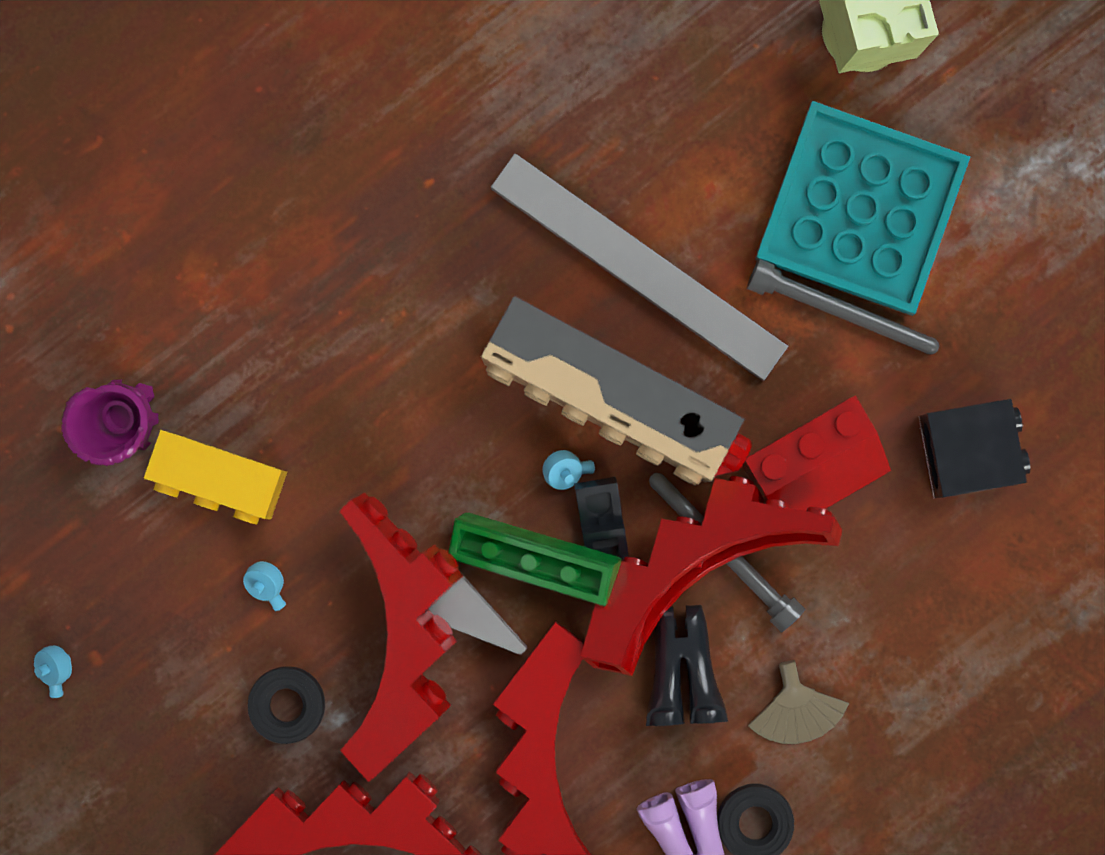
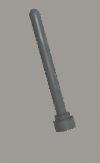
M759 259L748 281L747 289L763 295L764 292L773 294L775 291L924 353L935 354L939 350V342L936 339L781 276V271L775 269V264Z
M661 473L651 475L649 479L650 486L679 516L697 520L702 526L704 516ZM743 556L726 563L769 607L767 613L772 617L769 621L781 633L790 627L806 610L794 597L789 599L785 594L780 596Z

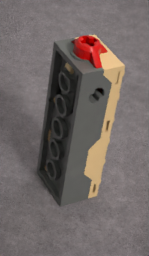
M515 296L481 356L484 365L488 366L486 371L490 377L507 386H510L512 380L525 386L524 394L545 406H547L549 400L563 407V416L582 426L589 420L602 427L599 435L620 446L624 440L639 447L636 455L657 466L661 464L662 460L675 466L676 469L673 474L694 486L696 484L699 485L700 481L706 483L712 481L716 476L739 471L752 448L750 438L738 433L744 418ZM681 418H690L695 421L693 428L698 432L696 438H688L683 435L685 427L679 424Z

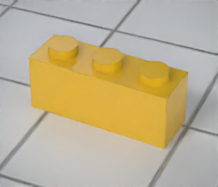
M160 430L144 479L156 482L153 488L155 491L178 498L179 492L183 491L195 495L193 503L218 511L221 504L235 509L233 517L257 525L259 518H272L287 472L171 432Z

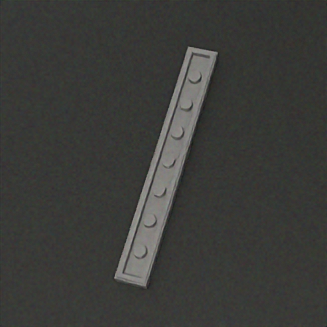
M516 153L491 186V190L760 380L764 381L788 348V345Z

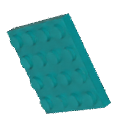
M812 101L755 260L762 259L768 261L782 270L913 316L916 314L970 156Z

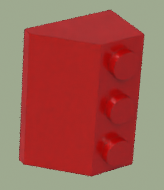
M856 395L751 454L742 465L750 480L756 485L763 496L764 504L766 500L774 499L789 504L792 509L806 511L808 507L826 509L891 471L879 435Z

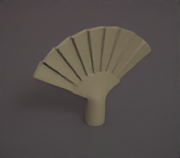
M795 660L779 663L783 681L782 690L748 725L758 735L770 741L782 744L809 742L823 736L834 728L843 717L849 703L802 685L799 680Z

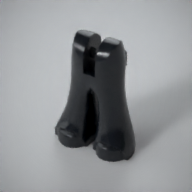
M686 605L687 618H685V629L688 631V637L676 638L675 630H678L676 619H674L673 606L662 615L655 627V674L647 708L646 726L685 724L680 672L682 657L686 659L688 673L689 723L728 722L726 707L714 676L707 622L702 605Z

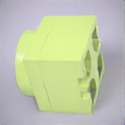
M819 0L824 17L822 24L823 40L827 50L835 59L838 73L853 70L871 72L879 70L889 63L915 59L939 35L930 0Z

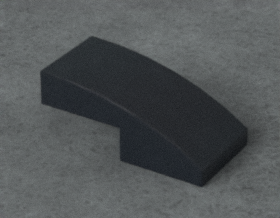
M616 477L574 483L584 547L620 557L623 562L624 557H629Z

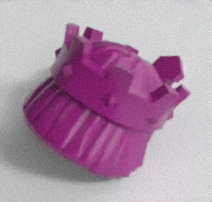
M122 379L111 380L108 384L96 389L86 387L80 392L74 393L66 402L64 415L62 416L63 437L70 450L85 462L90 460L91 464L105 466L123 462L138 450H146L151 444L148 438L152 427L159 424L158 413H153L149 402L155 398L152 386L139 383L134 388L122 384Z

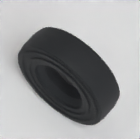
M285 666L268 671L253 685L248 698V714L254 728L264 738L280 744L296 743L307 738L320 725L325 712V697L320 684L311 674L296 667ZM284 688L296 691L303 702L300 716L289 722L277 719L270 708L272 696L278 690Z
M747 784L738 787L726 796L718 811L717 822L720 838L733 855H780L792 839L794 833L792 809L787 800L778 791L769 786ZM750 807H762L771 815V830L761 839L747 838L740 831L739 819L742 813Z

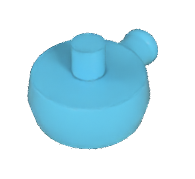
M560 450L547 457L542 471L545 481L550 486L558 490H564L574 486V483L579 481L582 474H593L595 465L592 460L580 462L579 458L572 452Z
M264 561L251 565L243 578L246 590L256 599L269 601L274 611L282 609L286 602L279 594L284 584V579L279 569L273 564Z
M59 646L44 647L35 655L34 672L38 678L49 685V696L51 698H59L64 694L62 683L72 673L71 658Z

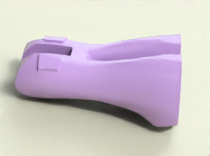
M714 780L694 781L676 788L677 798L689 824L698 851L695 855H725L717 822V792ZM662 793L638 805L637 812L641 820L656 838L665 855H694L682 829L672 794Z

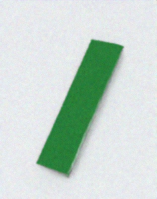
M468 512L455 518L449 553L458 562L602 606H606L622 560L614 555Z

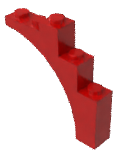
M731 476L729 480L715 478L702 526L699 521L688 517L679 516L676 518V521L661 519L649 565L647 562L637 558L624 557L607 605L602 606L595 603L580 657L593 668L633 676L642 649L662 615L684 591L710 571L740 556L770 547L795 544L839 546L843 530L836 517L832 516L833 514L826 509L808 507L806 511L792 509L785 502L768 499L764 504L763 496L751 480L738 476Z
M363 493L351 499L339 512L360 538L376 570L385 601L388 640L385 669L376 699L361 727L340 751L363 777L370 782L452 706L446 700V694L441 686L433 680H428L423 673L457 642L452 635L453 632L450 625L441 616L433 615L429 609L464 575L458 570L459 565L456 559L448 551L439 549L435 544L420 553L412 535L402 528L398 529L387 517L388 511L385 506L375 497H369L366 493Z
M556 620L493 703L499 709L495 714L499 720L513 730H516L519 725L525 729L496 769V773L501 776L498 783L505 790L517 798L521 793L527 796L499 834L498 841L504 844L501 851L505 855H542L543 853L545 855H592L577 835L563 804L555 762V737L560 708L571 678L583 660L580 656L584 642Z
M410 771L375 808L369 804L372 797L357 782H353L350 785L343 780L310 816L303 811L306 805L295 793L290 790L284 793L278 787L215 853V855H302L320 848L356 844L386 846L416 855L483 854L474 846L470 845L466 849L454 837L458 832L445 818L439 815L434 819L430 815L440 802L435 796L438 789L421 773L415 777Z

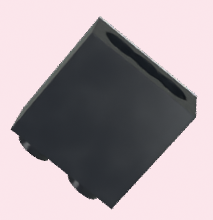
M1012 399L937 411L919 416L934 498L1027 483L1026 474L1030 473V460L1026 449H1021L1018 432H1022V417L1018 407H1013Z

